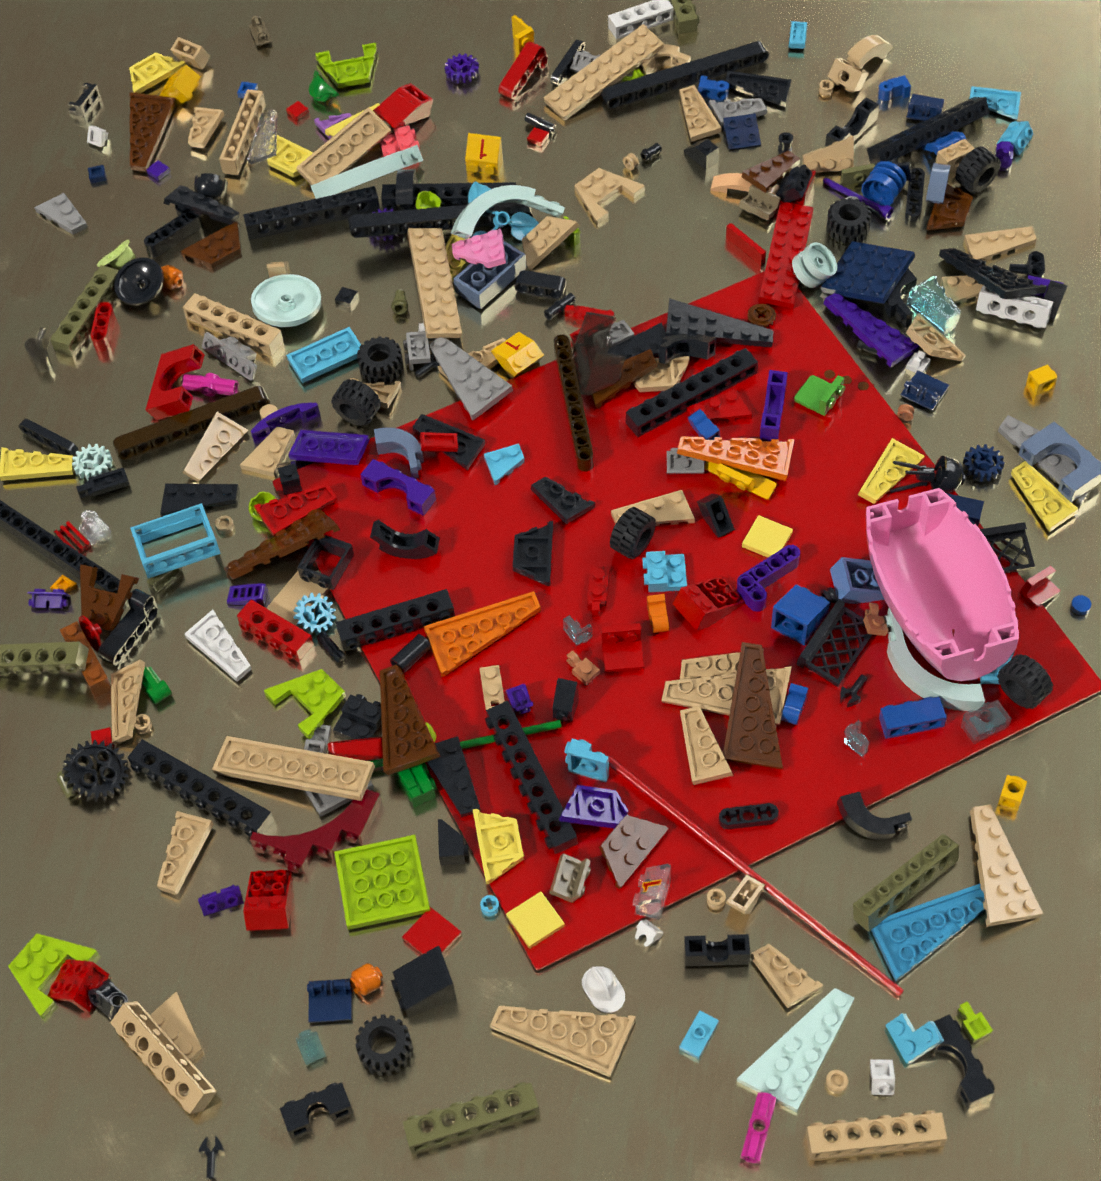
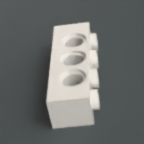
M652 0L608 15V28L616 39L628 36L643 24L647 28H651L673 20V6L668 0Z
M983 285L979 293L976 310L983 314L996 315L1002 319L1008 318L1018 323H1027L1037 328H1045L1050 318L1053 301L1029 295L1022 298L1011 297L1010 299H1002L998 294L989 291Z

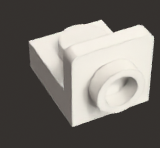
M870 1060L872 1095H894L895 1075L893 1060Z

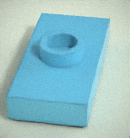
M791 22L789 48L805 49L807 22Z
M699 1010L679 1046V1050L699 1060L719 1020Z

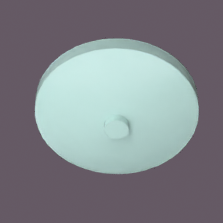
M293 274L278 275L266 279L255 288L251 297L252 309L256 317L266 324L277 327H292L309 321L320 310L322 301L321 292L313 281Z

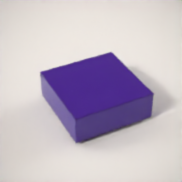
M159 160L146 169L147 173L157 181L170 173V168Z

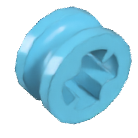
M487 895L482 898L480 902L482 913L485 916L492 917L499 912V901L495 896ZM491 902V904L493 905V909H488V907L484 906H487V903Z

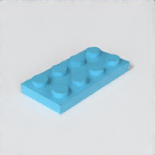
M347 327L286 356L297 376L304 383L357 359V351L360 350L361 343L351 328Z

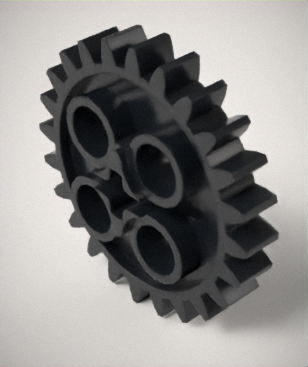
M96 740L93 741V745L85 741L84 747L79 743L77 750L71 748V754H66V760L63 761L64 768L62 769V774H64L63 781L67 782V788L73 787L72 794L79 792V798L85 795L87 796V801L91 797H94L95 802L98 801L99 797L106 801L107 795L114 798V792L119 794L121 788L125 787V781L128 779L127 774L129 772V767H126L128 760H123L124 753L118 755L119 748L111 749L112 743L106 747L104 746V741L100 745H97ZM99 758H104L106 761H100ZM79 763H85L86 766H81ZM105 775H109V776H111L112 778H111V779H108V778H106V777H104V776H105ZM85 780H90L93 783H86Z

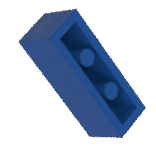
M926 697L920 701H907L895 706L887 705L880 709L879 720L886 739L942 728L945 726L947 718L940 697Z

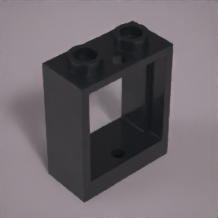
M327 535L319 540L314 539L297 567L300 578L305 582H313L322 588L334 590L354 556L352 544ZM322 550L341 557L330 577L310 570Z

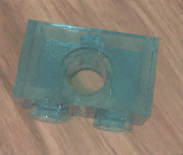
M996 700L992 703L987 702L975 711L970 710L966 712L963 716L961 727L972 743L976 744L1007 729L1011 717L1000 702Z

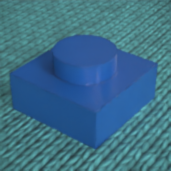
M242 82L237 92L238 98H244L247 89L258 90L257 83Z

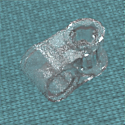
M87 510L82 513V523L79 525V531L87 538L91 545L111 539L110 528L101 520L96 512Z

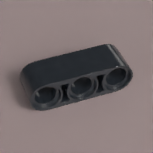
M522 270L519 272L516 280L515 290L522 294L561 299L565 292L567 280L561 276Z

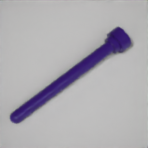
M828 178L823 179L825 185L848 197H857L860 202L863 201L865 205L878 211L883 219L889 220L893 215V207L889 205L881 206Z

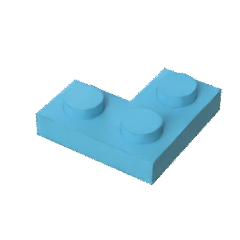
M902 1013L885 1025L906 1064L913 1063L944 1041L934 1021L927 1022L915 1031L907 1015Z

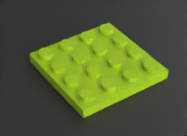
M416 835L334 851L348 930L416 916L430 911Z

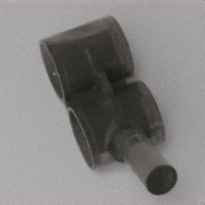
M40 327L36 338H30L25 342V348L37 370L47 372L52 368V362L48 352L42 347V340L46 333V329Z

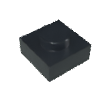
M342 287L335 297V303L351 308L358 298V291Z

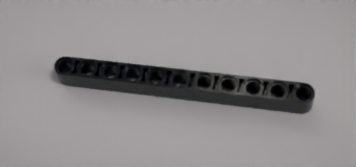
M756 41L606 87L601 92V96L608 108H617L700 82L701 75L708 76V80L727 74L728 71H737L763 63L769 58V52L761 41Z
M502 203L489 208V210L498 211V213L501 211L507 212L510 220L512 215L518 212H523L533 217L531 207L518 203ZM467 205L357 214L348 218L351 236L354 238L407 234L408 228H442V230H451L458 216ZM485 211L475 227L495 226L493 223L495 215Z
M0 500V526L78 579H80V565L98 568L94 588L118 593L120 580Z

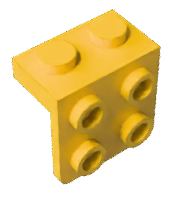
M514 15L511 18L517 58L528 41L534 43V30L525 24L521 18Z

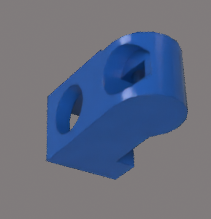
M701 75L698 91L702 98L725 100L728 98L729 84L726 81L707 80L708 76Z
M905 75L883 81L879 84L878 97L882 101H889L898 96L910 97L911 85Z
M701 409L688 417L689 423L700 437L705 438V440H714L715 437H720L718 427L707 418Z
M790 684L781 721L795 725L798 724L808 695L807 687Z

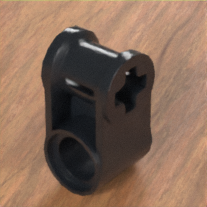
M110 980L104 981L97 989L93 988L88 992L91 1003L98 1007L110 1020L114 1018L123 1003H128L126 994L122 993Z

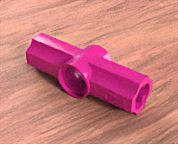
M207 373L205 376L184 374L182 384L186 390L200 391L208 397H213L216 394L238 393L239 385L237 380L222 379L213 373Z
M758 1092L741 1153V1159L746 1162L760 1164L777 1100L772 1094ZM760 1124L764 1127V1130L756 1131L753 1126Z

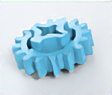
M310 593L308 597L304 595L301 598L302 601L299 600L296 603L298 607H295L293 610L297 613L294 619L299 620L296 625H302V630L304 631L308 629L310 635L313 631L317 635L321 633V630L326 632L328 630L327 627L330 628L333 625L331 621L336 619V616L332 615L336 609L330 608L333 602L327 603L328 597L325 596L322 599L320 593L316 597H314L313 593ZM312 603L311 606H306V607H305L306 604ZM325 621L323 624L317 625L318 622Z

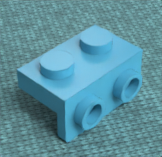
M1028 121L1011 122L997 143L1001 141L1011 142L1014 145L1016 155H1020L1032 138L1033 130Z

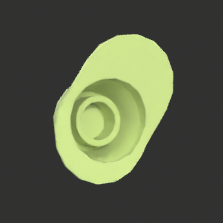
M130 240L124 241L114 251L103 257L97 266L110 264L114 268L121 269L126 263L135 259V254L128 246Z

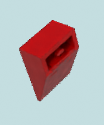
M410 83L399 87L378 105L373 112L391 127L397 129L429 117L433 99Z
M722 576L681 587L673 605L695 630H699L716 623L743 605L745 601Z
M279 869L250 872L243 909L246 931L288 929L291 913V871Z

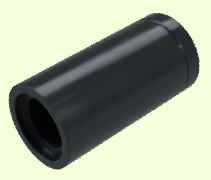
M418 634L390 659V663L392 666L398 665L404 674L431 649V645L424 636Z

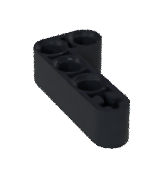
M175 204L178 217L144 239L148 256L158 257L199 231L203 226L201 216L195 214V210L188 208L182 210Z
M139 589L132 591L131 598L128 599L130 610L98 650L99 658L115 666L123 660L158 613L154 597Z

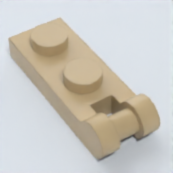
M499 665L480 668L485 708L487 710L494 707L491 706L492 704L505 702Z

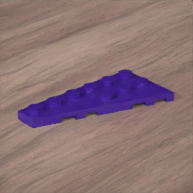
M834 293L825 298L823 304L836 316H841L846 326L850 325L853 327V332L868 347L875 348L878 351L877 355L880 358L884 357L889 367L894 366L919 350L920 346L914 343L911 338L901 334L899 330L891 328L884 321L873 317L871 313L860 309L855 303L847 301L840 294Z

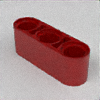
M101 302L97 305L91 330L94 348L99 352L109 349L116 316L109 302Z
M382 737L327 743L328 754L358 760L383 758Z

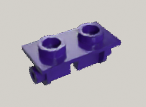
M34 589V592H27V594L32 596V599H29L28 602L32 608H47V601H50L49 608L64 609V607L68 606V600L65 597H70V595L62 589H53V592H46L45 589Z
M234 884L221 889L220 893L215 891L205 895L202 894V897L198 898L204 916L244 903L239 885L235 886Z

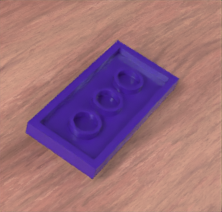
M300 430L288 455L290 460L358 465L370 440L368 435Z

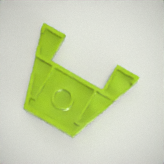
M376 43L362 45L363 57L332 62L330 52L325 51L315 53L316 60L337 88L369 83L377 45Z
M323 669L264 690L265 696L274 705H277L292 694L312 714L298 724L299 730L309 740L314 736V731L323 725L329 713L332 714L346 696L345 691Z
M36 933L8 967L39 1016L44 1019L56 1003L41 992L43 987L68 958L92 962L98 955V952L89 947Z

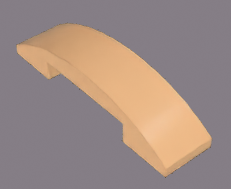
M742 173L720 174L713 177L710 191L727 193L728 189L749 192L752 184L741 177ZM776 184L770 187L768 192L776 195L780 186Z

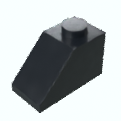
M704 139L684 149V153L707 170L718 162L719 147L709 139Z
M295 460L278 464L277 469L284 495L302 491Z
M712 493L697 501L703 519L718 538L735 530L722 495Z
M558 678L552 707L553 718L562 722H573L579 702L578 682Z
M438 819L440 865L465 864V856H469L468 844H464V838L444 820Z

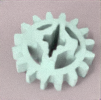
M88 444L86 449L81 447L82 451H76L77 456L72 457L74 461L72 466L76 475L79 474L81 479L86 477L88 481V478L103 474L104 472L107 473L109 472L108 468H112L111 462L113 459L109 450H106L104 446L99 448L98 444H95L94 447Z

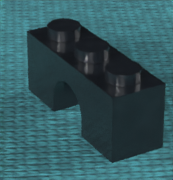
M749 934L727 935V939L720 942L706 940V935L684 936L685 966L749 964Z
M342 1082L329 1084L324 1090L310 1092L305 1095V1098L297 1101H288L283 1107L279 1108L291 1139L312 1131L309 1119L316 1110L323 1109L328 1111L332 1121L354 1113Z

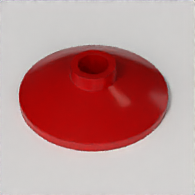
M82 615L79 617L80 627L90 646L98 651L101 646L100 634H102V630L97 623L93 624L87 617Z

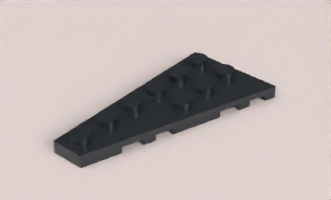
M955 248L940 249L939 256L946 263L952 264L957 270L963 271L968 277L986 286L989 291L995 292L1002 299H1010L1011 297L1022 298L1026 295L1046 293L1047 286L1043 284L1036 286L1031 279L1017 278L1018 274L997 265L990 267L986 265V261L971 259L970 254Z
M669 298L666 337L675 334H702L716 337V343L771 348L773 346V330Z

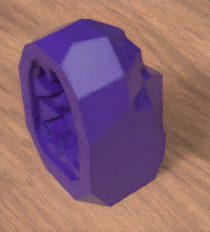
M1001 141L996 144L995 156L1001 161L999 171L1009 170L1013 163L1014 145L1011 142Z

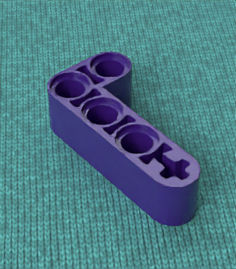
M788 545L738 577L737 593L751 610L760 612L765 609L767 592L764 588L798 567L800 549L795 545Z

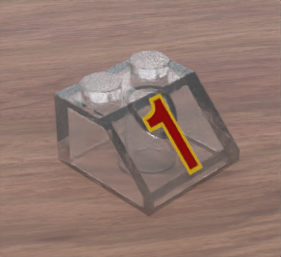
M670 864L647 867L645 874L640 875L638 887H641L639 894L635 893L633 899V906H636V914L658 920L661 919L671 884Z

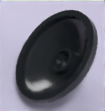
M150 258L133 259L126 263L117 273L114 283L115 292L126 304L134 306L145 304L154 299L160 292L164 282V274L159 264Z

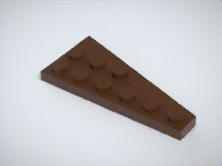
M129 92L131 170L147 172L146 169L149 168L176 105V99L173 97Z
M321 509L312 510L303 519L294 521L289 528L277 532L276 536L270 540H264L254 550H249L244 553L243 557L231 561L224 569L229 577L234 580L253 571L257 564L264 563L266 565L271 562L270 559L279 555L281 558L306 546L311 539L319 540L325 537L324 533L330 530L336 532L340 529L337 523Z
M742 642L723 755L726 761L783 770L762 645Z
M394 665L380 670L384 773L390 775L441 757L401 668L398 665Z

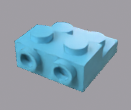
M665 551L646 552V557L642 558L643 569H647V573L644 574V585H648L649 592L680 591L681 587L687 586L684 554L665 555Z
M572 739L571 742H567L565 747V753L567 754L565 763H568V771L607 782L609 777V756L601 752H592V744L585 740Z

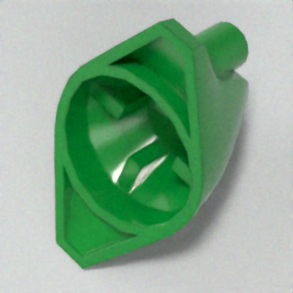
M315 70L309 85L310 95L318 102H326L332 97H338L339 94Z

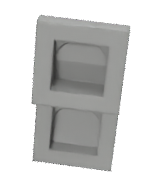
M322 725L314 731V736L310 740L306 739L304 750L326 753L332 729L331 726Z

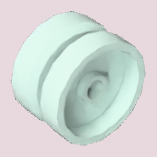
M817 242L811 243L792 260L795 275L804 285L810 288L820 286L837 271V263L832 252L826 246Z

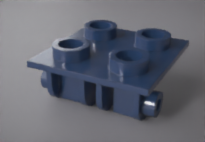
M912 94L906 118L925 121L942 113L945 99Z
M756 113L723 118V131L726 132L729 150L761 145Z
M917 370L912 379L905 382V388L900 396L933 411L950 385Z
M349 979L309 981V984H307V992L309 993V1023L352 1020V987Z

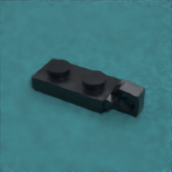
M119 468L88 478L89 481L83 485L76 486L79 497L85 498L110 492L130 484L124 468Z

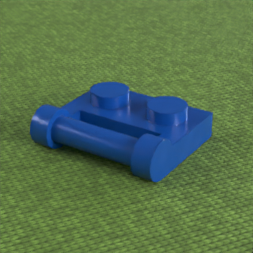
M953 131L922 146V150H928L937 155L938 151L966 139L964 133Z

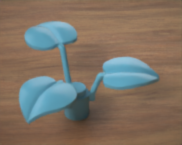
M475 181L469 190L468 202L471 203L478 196L491 189ZM489 208L486 210L487 213L495 215L493 218L495 227L492 230H497L498 227L502 228L508 223L512 227L511 234L519 241H522L539 224L536 219L523 212L513 214L510 220L509 214L505 211L498 213V211H492ZM477 231L471 236V238L475 235H482L487 232Z

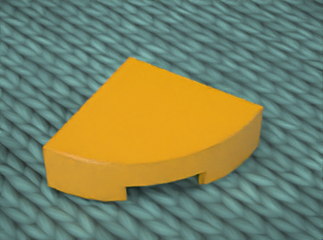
M62 574L50 589L52 592L53 589H62L65 593H69L75 590L78 585Z

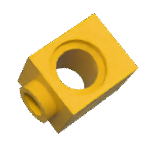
M1047 364L1030 371L1026 384L1037 396L1055 388L1057 374Z
M1007 775L998 805L1018 811L1027 781L1018 776ZM1009 790H1015L1017 793H1012Z

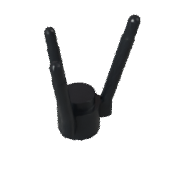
M893 461L895 465L917 469V471L906 470L905 473L916 475V479L920 482L891 489L889 492L894 493L919 486H927V482L934 481V468Z

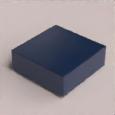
M104 165L87 168L90 183L107 180Z

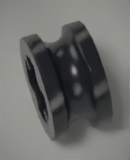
M828 587L827 590H821V596L829 601L830 605L838 601L832 587Z

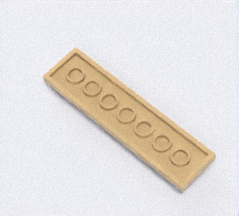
M643 24L546 95L544 102L565 121L601 95V92L606 87L614 85L663 49L664 43Z
M408 228V239L426 338H461L462 330L442 228Z
M227 736L212 771L214 774L362 801L375 765L373 762Z

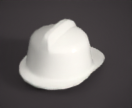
M593 966L584 974L582 987L592 1004L599 1011L613 1013L623 1006L625 1001L624 989L610 969L603 966Z

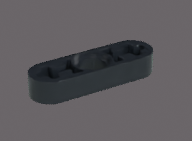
M771 803L725 808L719 813V824L724 829L771 825L777 821L779 811ZM758 811H760V819H758ZM766 811H770L772 817H768ZM750 812L754 815V819L750 821L745 820L743 814ZM728 815L731 818V822H727L725 816Z

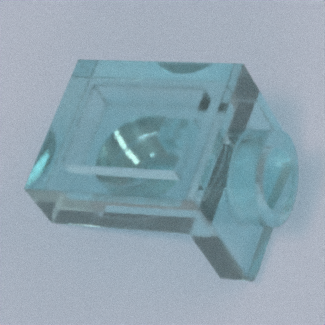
M570 615L563 619V629L576 646L582 642H587L593 636L591 624L581 628L577 620L574 621Z
M858 720L855 724H849L845 729L844 742L862 757L868 751L869 741L863 734L859 733L862 722Z
M307 1029L298 1033L299 1038H296V1042L305 1065L326 1056L316 1030L312 1032L311 1029Z

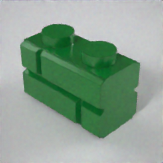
M425 762L397 772L413 807H417L436 797L434 790L437 787L433 778L429 779L427 776L429 771Z

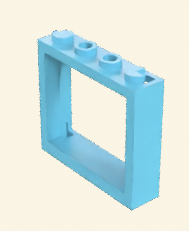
M202 503L130 528L147 578L221 554ZM203 523L208 537L148 558L146 557L142 543Z

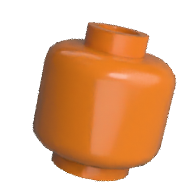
M172 265L161 267L164 274V287L174 290L183 284V273L181 270Z
M367 963L352 971L349 981L356 994L360 993L365 996L380 988L383 975L377 966L374 967Z

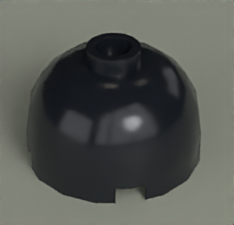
M203 173L201 177L195 176V192L216 201H220L225 197L228 182L225 178L223 181L219 175Z
M940 456L934 466V470L937 472L934 481L931 482L932 490L940 488L948 494L953 493L965 482L966 476L963 467L959 461L952 457Z

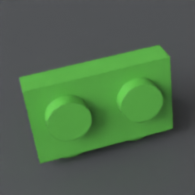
M811 375L795 395L794 401L825 416L830 408H833L838 397L843 394L845 378L838 375L831 384Z

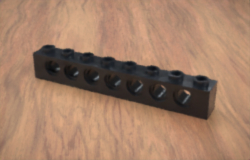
M973 97L867 148L870 163L876 165L881 161L899 158L990 114L986 98Z
M516 182L480 184L494 189L501 186L516 185ZM473 183L415 184L414 201L416 202L420 192L428 191L441 199L440 207L468 205V194ZM382 184L381 202L383 211L384 208H387V211L391 209L393 211L416 209V206L398 208L396 206V184Z
M372 186L243 214L248 238L253 240L345 220L352 215L377 213L380 205L376 188Z
M746 348L736 351L733 355L726 359H721L713 366L707 367L683 382L675 384L670 389L660 392L655 397L645 400L642 404L630 408L626 412V424L637 437H640L686 412V407L712 398L757 374L758 361Z
M509 701L487 709L486 725L489 730L493 729L495 733L493 735L494 741L497 746L501 745L503 749L501 752L505 763H510L512 767L510 768L511 775L514 780L518 779L520 783L518 786L522 797H527L529 801L527 803L528 809L531 814L535 813L537 820H535L540 832L544 831L546 835L544 840L548 849L552 848L554 853L557 854L577 845V835L570 822L559 821L563 808ZM501 725L509 726L506 729L499 728ZM511 741L517 742L514 746L508 745ZM519 758H524V759H526V760H525L524 762H522V763H519V762L516 761V760L519 759ZM533 775L534 778L527 780L525 776ZM535 792L543 793L540 797H535L533 794ZM544 809H550L552 811L549 814L542 813ZM554 826H558L561 828L557 832H553L550 830Z
M143 739L127 757L131 764L130 768L136 773H144L152 782L158 781L166 790L170 792L173 790L182 799L193 801L199 809H207L215 818H223L231 827L242 829L249 837H251L253 832L265 834L274 822L271 811ZM231 807H236L234 810L228 811ZM252 816L251 819L244 820L246 817Z

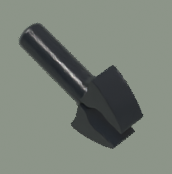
M430 354L431 363H427L415 372L418 378L431 369H438V366H440L433 354Z
M860 675L850 689L842 686L840 703H842L845 697L850 695L851 699L847 703V707L854 706L860 702L861 697L857 695V692L867 680L865 675Z
M216 1136L215 1146L212 1148V1151L208 1148V1137L203 1140L199 1148L200 1155L205 1154L207 1156V1180L215 1179L216 1156L219 1153H225L220 1140Z

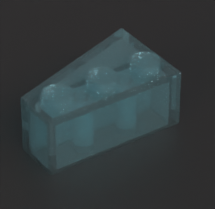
M935 275L910 290L906 305L917 314L920 313L943 335L956 328L961 312L951 297H947L944 287H940Z

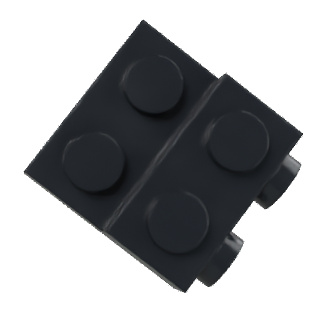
M805 164L794 167L790 171V175L781 181L776 196H779L781 198L780 201L785 203L802 198L813 173Z
M350 694L341 709L342 715L333 728V733L348 740L375 737L382 726L381 703L378 701L371 703L361 694L356 696Z

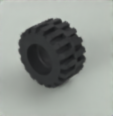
M979 146L970 151L960 162L956 170L955 179L973 194L979 193L994 180L1000 169L1001 161L988 149Z
M842 198L841 201H835L828 210L826 227L828 234H830L831 238H835L836 241H842L845 244L846 242L851 244L852 241L860 242V239L863 240L869 233L871 210H869L868 205H865L863 201L860 202L859 199Z
M382 336L370 338V341L366 340L364 345H360V350L357 351L359 370L365 380L368 379L370 383L384 382V384H387L386 382L394 381V378L397 379L403 371V359L399 344L393 339L389 340V337L382 338Z
M354 379L344 380L331 400L333 409L336 410L340 417L349 423L359 426L370 424L381 407V400L375 391L368 385Z
M636 507L629 508L622 514L613 528L610 537V547L629 559H635L651 541L655 531L656 519Z
M1019 654L1013 657L997 675L998 682L1005 694L1013 702L1026 709H1034L1053 690V683L1047 671L1038 662L1026 655Z
M381 1014V1018L377 1019L376 1016H373L371 1022L366 1020L364 1022L365 1027L360 1026L358 1030L359 1035H356L355 1039L357 1043L355 1044L356 1050L364 1068H368L372 1074L377 1071L378 1076H383V1073H387V1076H390L394 1070L398 1073L401 1071L400 1066L405 1068L407 1059L410 1060L412 1056L413 1046L406 1025H403L400 1019L396 1021L395 1016L392 1015L386 1018V1014ZM390 1037L396 1040L394 1048L387 1053L380 1054L372 1050L374 1043L380 1038Z

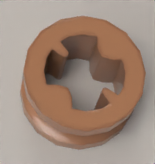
M900 405L897 417L901 421H911L915 410L911 405Z

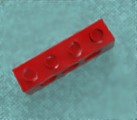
M252 599L237 614L239 627L242 630L250 631L261 641L265 640L272 648L283 651L290 659L294 658L300 662L314 645L312 636Z

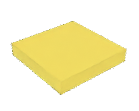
M758 515L745 537L742 547L765 557H770L785 547L793 533V529Z
M539 892L506 913V917L529 949L565 927V923L542 892Z

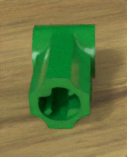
M151 666L144 667L142 685L145 687L152 702L156 705L171 696L172 692L164 680L161 681Z

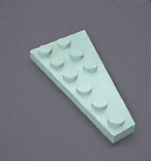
M834 988L737 1078V1082L756 1092L772 1094V1096L777 1098V1103L797 1112L854 1002V997Z

